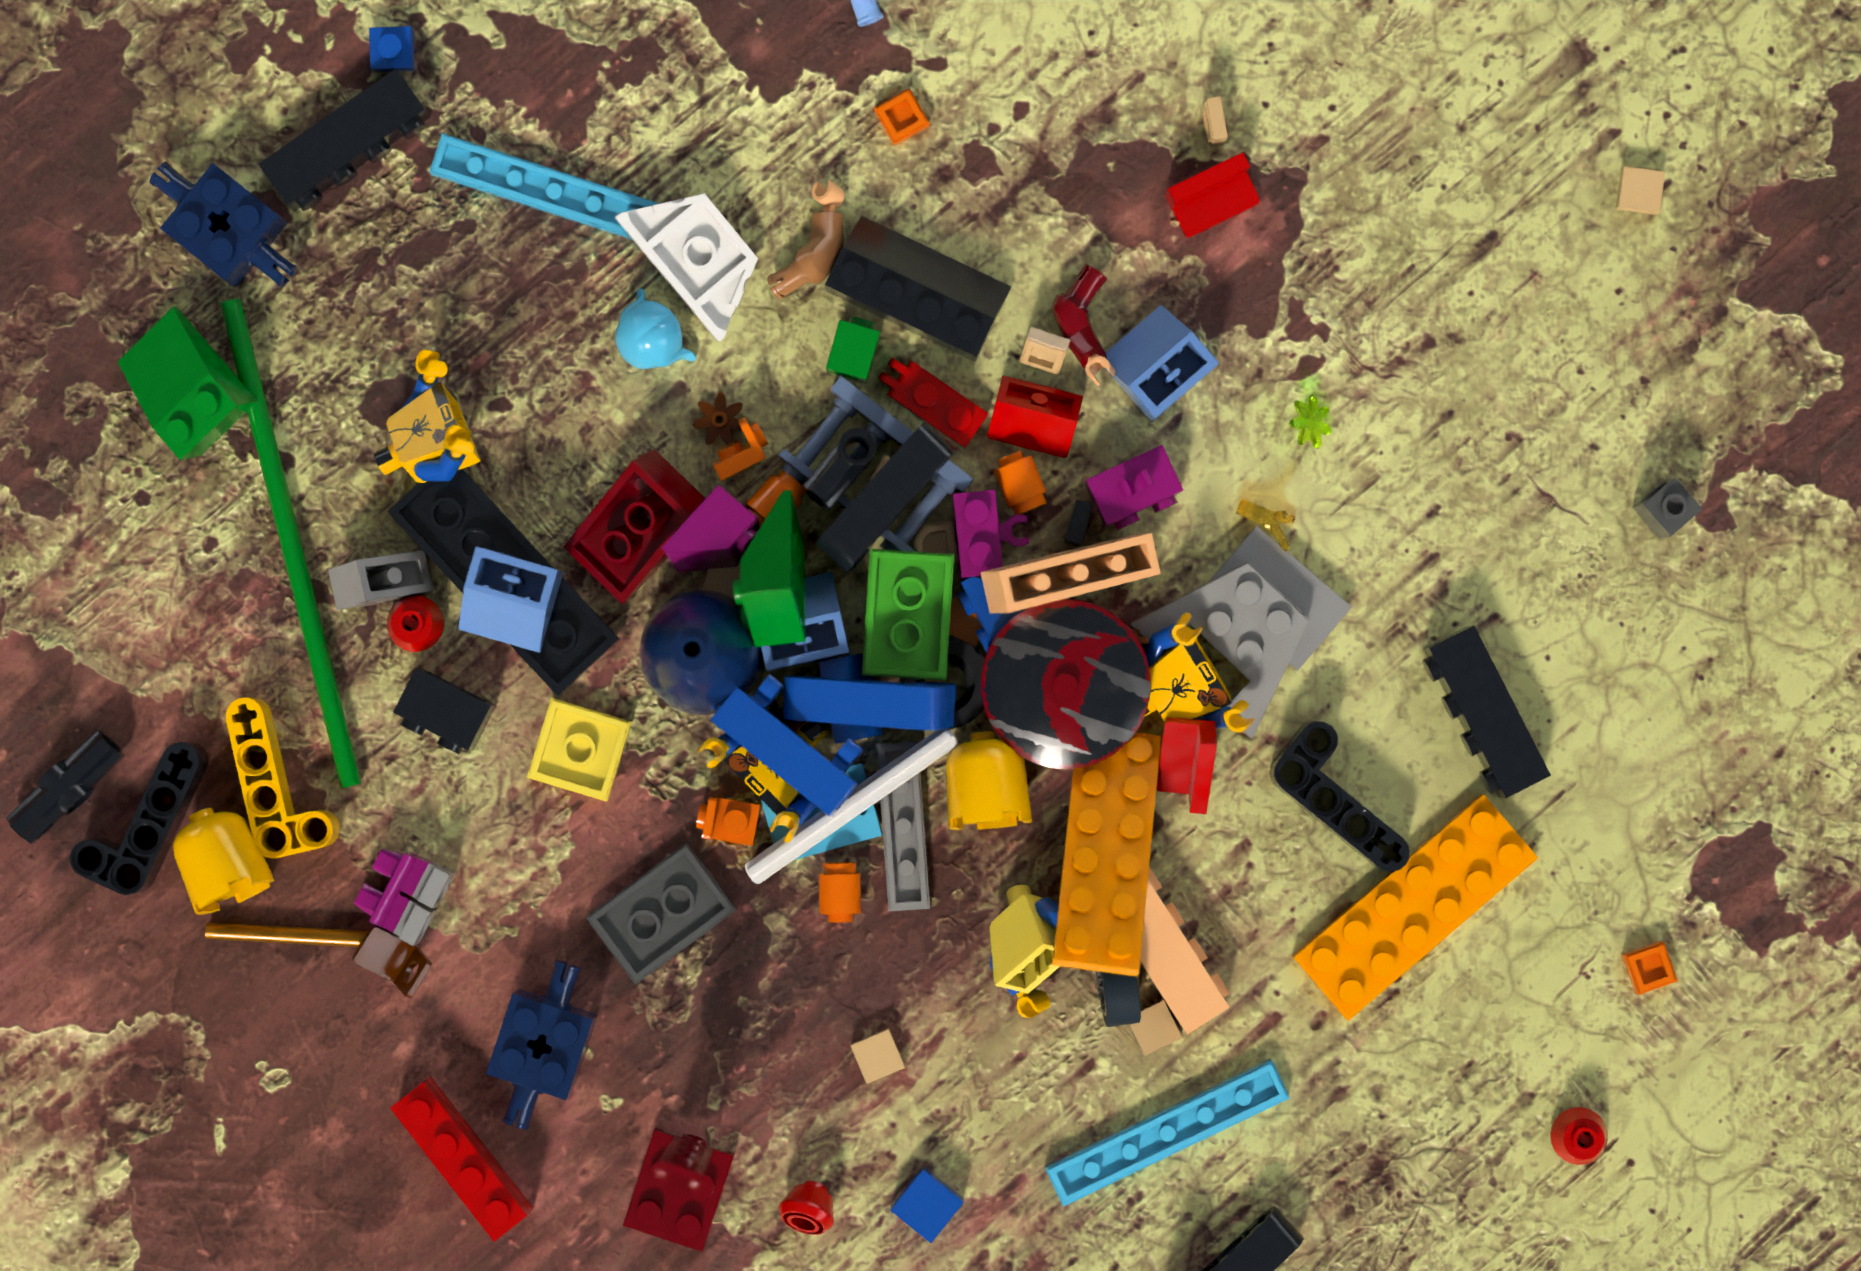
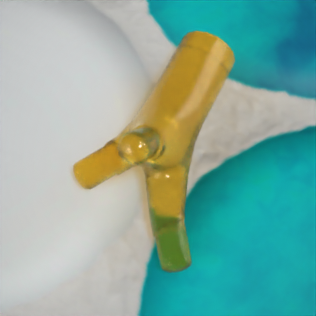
M1242 499L1236 514L1265 527L1278 539L1283 551L1289 550L1290 545L1280 524L1294 523L1295 516L1288 515L1286 511H1272Z

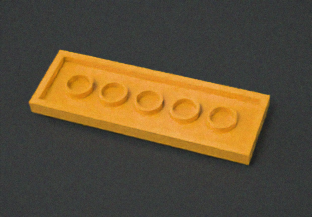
M1136 732L1130 741L1114 755L1096 764L1075 768L1072 771L1052 965L1138 976L1159 766L1160 735Z
M1480 794L1410 854L1407 864L1402 869L1389 872L1292 957L1341 1015L1349 1021L1535 862L1538 857L1484 794Z

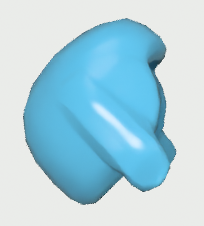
M639 288L636 294V301L622 310L615 332V343L622 358L637 369L666 367L682 359L695 361L696 355L690 350L683 348V335L675 315L666 306L656 301H645L644 290Z

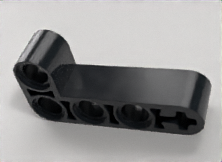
M924 421L821 535L816 545L842 569L850 573L870 551L876 540L951 458L957 448L929 423Z
M1311 721L1305 723L1273 760L1269 773L1271 781L1277 788L1373 866L1390 872L1402 869L1410 857L1408 843L1320 771L1338 746L1336 730L1326 722ZM1314 728L1323 730L1327 737L1325 748L1319 752L1312 751L1306 742L1308 733ZM1293 760L1300 766L1301 775L1298 781L1289 785L1281 779L1280 769L1285 762ZM1321 787L1328 788L1333 795L1332 805L1324 811L1318 810L1313 804V795ZM1357 813L1364 818L1366 826L1360 836L1351 837L1346 831L1345 824L1351 815ZM1375 837L1381 843L1387 845L1395 843L1393 852L1397 855L1394 860L1384 859L1381 861L1384 854L1382 850L1368 842ZM1368 843L1367 848L1365 849L1363 845Z
M178 742L168 746L161 756L121 845L103 838L79 842L74 846L70 854V864L74 872L123 895L136 894L149 889L161 869L207 769L209 759L204 747L195 742ZM188 753L187 759L193 762L192 767L182 768L183 762L178 760L179 754ZM168 775H178V780L168 779ZM166 787L173 790L176 796L175 805L170 810L164 809L159 801L160 793ZM148 825L152 826L158 833V842L153 848H148L144 845L141 837L142 831ZM92 846L99 849L102 854V862L97 869L89 866L86 860L87 851ZM129 864L135 865L140 871V881L136 886L129 885L124 879V871Z
M1273 1206L1259 1216L1201 1271H1274L1301 1245L1304 1237Z

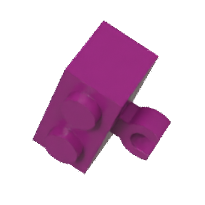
M1163 445L1086 479L1084 482L1104 527L1106 528L1114 524L1117 531L1140 521L1137 513L1151 506L1154 512L1157 513L1177 504L1175 495L1183 491Z
M995 490L953 494L961 580L971 577L982 578L980 572L1003 567L1001 542L1007 541L1014 547H1023L1030 543L1029 538L1018 539L1013 536L1011 531L1014 524L1027 522V516L1018 514L1011 516L1005 523H998Z

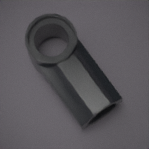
M853 428L846 431L837 445L802 485L801 489L816 504L830 511L857 477L868 468L876 453L877 445L875 438L869 431L863 428ZM851 442H858L865 448L866 457L859 460L849 457L845 451V445Z

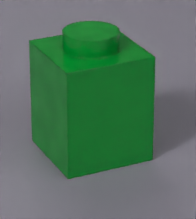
M850 316L849 322L839 320L826 365L827 373L867 384L880 340V331L873 329V322Z

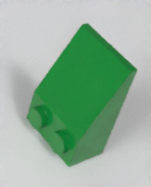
M177 306L172 307L118 361L152 428L179 460L203 455L257 402L256 398Z
M791 490L782 491L740 560V578L733 579L736 604H743L741 606L742 624L751 631L755 647L806 642L805 542Z

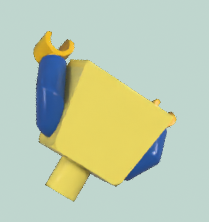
M1016 885L1008 889L1006 893L1009 907L998 915L990 925L992 951L990 968L993 971L995 986L1006 988L1011 996L1016 994L1019 998L1017 1001L1018 1013L1022 1017L1032 1018L1050 1007V1000L1042 990L1031 991L1060 967L1052 965L1058 903L1051 898L1032 895L1031 889L1027 885Z

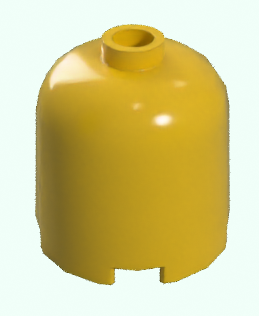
M994 731L971 733L970 742L959 744L951 750L946 764L949 829L962 830L964 824L977 823V830L1018 826L1017 817L1018 821H1023V823L1032 822L1024 757L1017 754L1002 739H996Z
M212 808L202 809L188 817L190 824L183 827L174 838L173 852L196 915L221 910L218 902L235 896L238 903L243 902L268 889L271 886L269 882L274 881L269 866L259 851L260 848L258 849L253 840L249 824L244 817L237 813L226 811L214 813Z

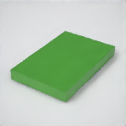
M870 549L862 675L946 681L954 554Z

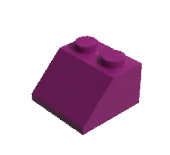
M717 485L665 543L662 550L671 566L677 572L737 567L760 529V524L754 514L722 487Z

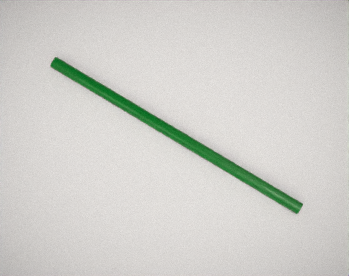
M241 299L227 300L220 303L239 380L257 400L247 413L340 786L342 789L362 783Z

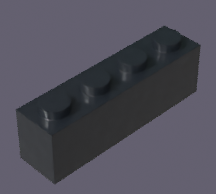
M395 68L258 165L289 208L294 212L300 208L302 211H306L317 205L323 199L321 193L334 184L340 187L355 178L357 175L356 169L367 161L375 163L387 156L392 150L390 145L400 138L410 139L420 133L426 127L424 122L431 118V116L403 76Z
M1467 626L1424 648L1423 650L1427 658L1422 660L1423 666L1433 682L1439 680L1446 694L1441 697L1442 703L1452 719L1458 717L1465 731L1460 734L1461 740L1471 757L1478 756L1484 768L1479 774L1490 794L1496 792L1499 798H1508L1551 776L1475 626Z

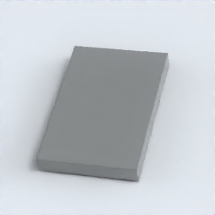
M1255 526L1208 582L1249 561L1309 618V622L1289 662V665L1298 671L1352 606L1263 530Z

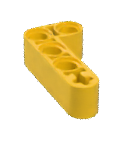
M239 698L234 700L227 708L226 724L252 837L258 849L260 848L261 855L267 858H280L333 844L340 834V823L332 812L316 810L295 815L269 705L258 698ZM247 709L255 710L257 713V718L252 719L250 723L242 722L241 715L247 713ZM253 733H262L263 735L262 739H248L245 741L244 735H253ZM257 745L261 746L267 753L266 764L260 769L255 768L249 760L251 750ZM266 786L275 791L277 799L275 805L270 810L265 809L259 802V793ZM316 817L322 819L327 826L326 836L321 841L313 839L309 833V824ZM274 827L280 828L286 836V843L279 851L273 849L268 842L269 832Z

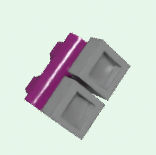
M386 848L381 849L372 869L391 879L385 891L365 883L360 889L354 904L365 913L371 915L369 922L398 935L399 939L415 946L421 942L437 911L434 908L440 905L456 872L412 852L402 854Z

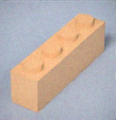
M1152 533L1131 534L980 572L989 613H1010L1161 574Z
M1149 867L1140 963L1186 1034H1189L1230 1008L1224 999L1230 992L1218 973L1210 976L1201 962L1208 959L1195 937L1187 941L1179 927L1185 921L1172 902L1164 905L1156 892L1163 887Z

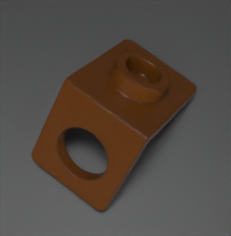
M376 925L371 926L352 957L356 964L393 982L402 994L408 998H412L432 966V962L419 947L406 943L399 939V937ZM418 964L415 976L408 982L412 970Z

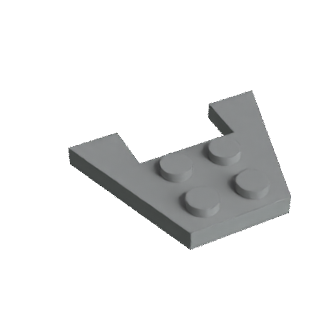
M1248 561L1133 621L1131 625L1135 629L1140 630L1139 633L1143 637H1149L1150 639L1153 633L1177 623L1184 613H1189L1192 617L1186 626L1191 624L1195 629L1202 627L1203 630L1200 634L1250 680L1231 699L1232 703L1228 707L1232 708L1241 700L1248 702L1249 706L1239 714L1245 719L1254 718L1255 721L1243 731L1252 739L1304 633L1309 618Z

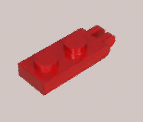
M891 358L887 365L900 374L897 380L883 371L878 377L881 382L890 387L887 395L966 449L989 413L915 362L910 360L904 366L896 359Z

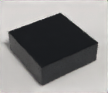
M1081 500L1075 501L1064 539L1065 543L1078 546L1083 542L1092 509L1091 503Z

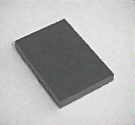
M687 842L588 915L586 919L636 985L736 911L737 908Z

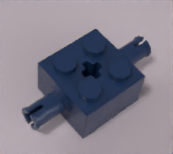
M167 162L162 163L157 170L169 178V182H166L156 173L152 174L149 181L150 184L156 186L177 203L176 209L160 229L226 282L237 287L253 266L272 279L280 288L285 286L290 280L277 271L278 267L291 277L295 275L297 266L289 262L270 246L288 222L214 163L210 165L195 184L189 182ZM222 219L226 220L230 225L229 230L226 232L218 226Z
M555 960L554 962L555 966L545 995L539 996L521 989L512 993L486 1072L487 1075L512 1082L511 1084L515 1086L503 1122L512 1126L516 1122L520 1109L521 1113L516 1128L529 1129V1123L539 1094L545 1093L567 1100L572 1095L598 1017L597 1014L573 1007L569 1003L581 968L571 964L563 980L567 962ZM541 1035L547 1036L546 1044L552 1046V1049H547L543 1054L537 1051L538 1046L533 1043V1040H537Z

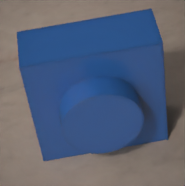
M411 26L369 28L370 69L373 73L391 72L395 68L398 71H415L414 36Z

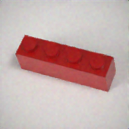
M431 1076L390 1107L493 1242L522 1221L532 1211V1205Z

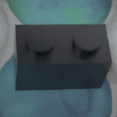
M415 668L393 713L402 717L400 725L420 735H423L426 729L440 736L437 742L439 745L460 754L463 748L467 751L475 749L496 705L423 668Z

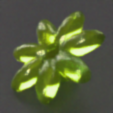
M1311 394L1308 398L1307 406L1299 400L1294 402L1299 416L1291 419L1289 425L1300 431L1298 435L1299 445H1304L1310 438L1313 447L1318 449L1321 446V434L1329 435L1332 433L1331 427L1322 422L1328 416L1330 409L1326 406L1318 409L1317 397Z

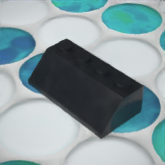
M863 216L860 217L843 245L825 283L826 292L974 362L977 361L1012 286Z

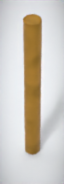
M207 922L205 928L206 939L359 947L368 931L211 922Z

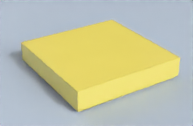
M551 698L527 778L608 802L632 721Z

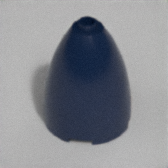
M696 590L674 596L656 609L643 630L640 640L639 657L642 672L647 683L661 700L685 713L711 715L716 713L711 709L712 706L726 700L737 687L748 694L752 692L761 678L765 661L761 646L755 647L751 631L742 624L741 606L743 604H736L734 598L723 593ZM697 642L701 647L700 654L695 658H689L690 655L687 654L688 647Z

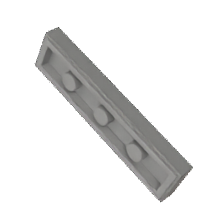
M918 741L877 744L878 771L918 744ZM918 773L881 799L888 912L930 909L921 773Z

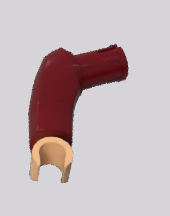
M1085 264L1067 292L1056 295L1052 309L1062 336L1070 339L1068 347L1082 367L1086 369L1088 377L1095 385L1099 386L1100 382L1096 379V374L1101 368H1107L1112 376L1116 372L1107 360L1106 353L1093 330L1087 315V307L1102 285L1107 281V278L1097 269Z

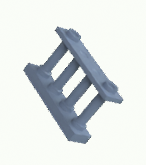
M840 376L831 388L832 394L837 397L833 401L835 407L796 457L785 449L781 451L779 457L786 462L781 469L795 478L800 484L805 478L808 479L813 473L808 467L847 417L853 418L856 413L869 422L866 430L875 438L876 448L881 442L885 444L889 438L901 447L914 432ZM858 444L849 457L857 460L866 457V450L861 444ZM948 460L931 479L934 484L895 534L888 529L884 531L881 537L885 540L880 546L885 550L915 551L907 544L947 493L952 495L955 490L959 493H965L972 484L973 478ZM844 495L837 501L844 508L852 502Z

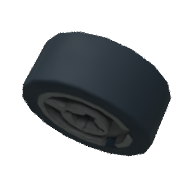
M1096 971L1098 993L1105 1024L1108 1027L1139 1023L1141 1019V1006L1137 976Z

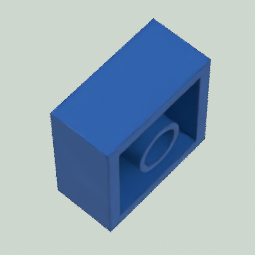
M922 1166L890 1206V1211L932 1243L962 1206L964 1198Z

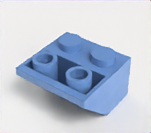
M1162 305L1156 308L1105 352L1107 360L1116 372L1112 377L1151 422L1155 421L1219 364L1196 335Z
M476 547L464 585L458 630L540 653L564 572Z
M832 572L805 578L806 642L761 646L767 671L770 672L850 653Z

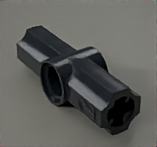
M97 730L67 760L63 759L56 763L38 780V787L6 817L10 827L30 844L35 843L64 814H70L94 792L92 787L125 757L120 747L101 730Z

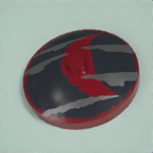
M1061 599L1027 608L1017 614L994 638L982 668V700L988 719L995 732L1004 743L1020 756L1050 768H1082L1101 762L1114 755L1130 741L1138 730L1150 700L1151 676L1149 664L1144 649L1134 632L1114 613L1099 605L1082 600Z

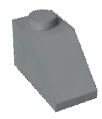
M423 550L359 559L328 569L337 610L373 605L433 591L427 559Z

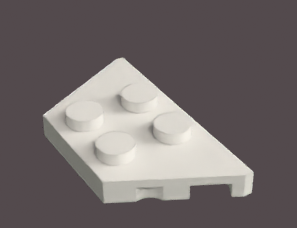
M705 193L618 213L614 217L716 341L720 342L724 339L727 333V326L735 308L738 307L744 293L745 284L751 276L758 258Z

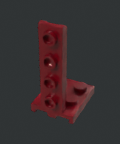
M655 1128L623 1226L703 1252L735 1153L706 1146L707 1141L695 1135L683 1133L682 1137Z

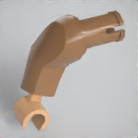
M831 180L828 181V189L820 182H816L813 185L812 197L823 205V212L813 214L809 241L797 251L794 262L769 275L767 278L768 285L777 283V285L770 289L779 299L785 298L788 294L806 283L816 285L821 283L830 274L843 247V214L835 212V209L841 206L845 194Z

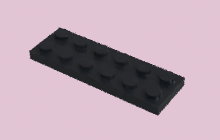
M464 469L458 470L454 478L449 482L427 481L425 483H417L387 511L462 593L476 547L555 569ZM562 577L541 652L538 653L518 646H511L557 696H560L611 649L620 638Z

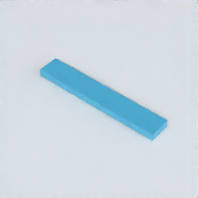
M443 133L429 171L433 176L630 240L632 238L614 217L621 212L659 204Z
M1269 1059L1045 1166V1169L1064 1207L1269 1109L1290 1097L1273 1061Z

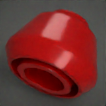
M410 595L400 599L392 606L387 617V630L390 638L398 647L410 652H421L434 646L440 639L444 629V618L438 605L431 599L420 595ZM405 626H409L412 630H407Z
M1574 1107L1563 1111L1557 1116L1551 1127L1550 1140L1554 1151L1560 1158L1571 1164L1583 1165L1593 1162L1603 1153L1608 1141V1131L1603 1119L1597 1113L1588 1108Z
M805 1181L804 1184L794 1186L780 1202L778 1210L782 1221L790 1228L809 1235H819L832 1228L834 1224L833 1198L823 1184L816 1181Z

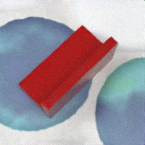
M1243 152L1167 189L1165 197L1186 238H1191L1260 203V198L1247 174L1250 165Z
M1003 375L987 437L991 440L1067 458L1083 396Z
M1167 717L1164 720L1156 790L1159 792L1189 794L1190 813L1207 814L1217 748L1215 721Z

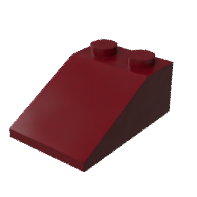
M654 449L630 463L563 547L621 604H624L667 560L662 547L706 498Z

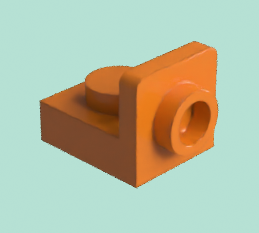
M746 417L739 419V425L748 443L741 446L739 441H735L716 452L719 458L713 460L712 463L721 481L766 458L762 448L768 445V442L757 422L749 425Z
M710 796L708 804L700 803L696 828L703 829V839H715L754 846L761 804Z

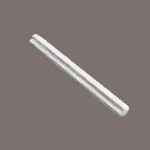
M950 728L936 730L860 783L833 817H829L823 811H820L798 827L792 841L784 842L786 837L784 836L747 862L745 869L748 876L756 884H760L957 747L958 741Z

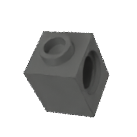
M1676 477L1662 481L1632 507L1659 539L1671 537L1703 509Z

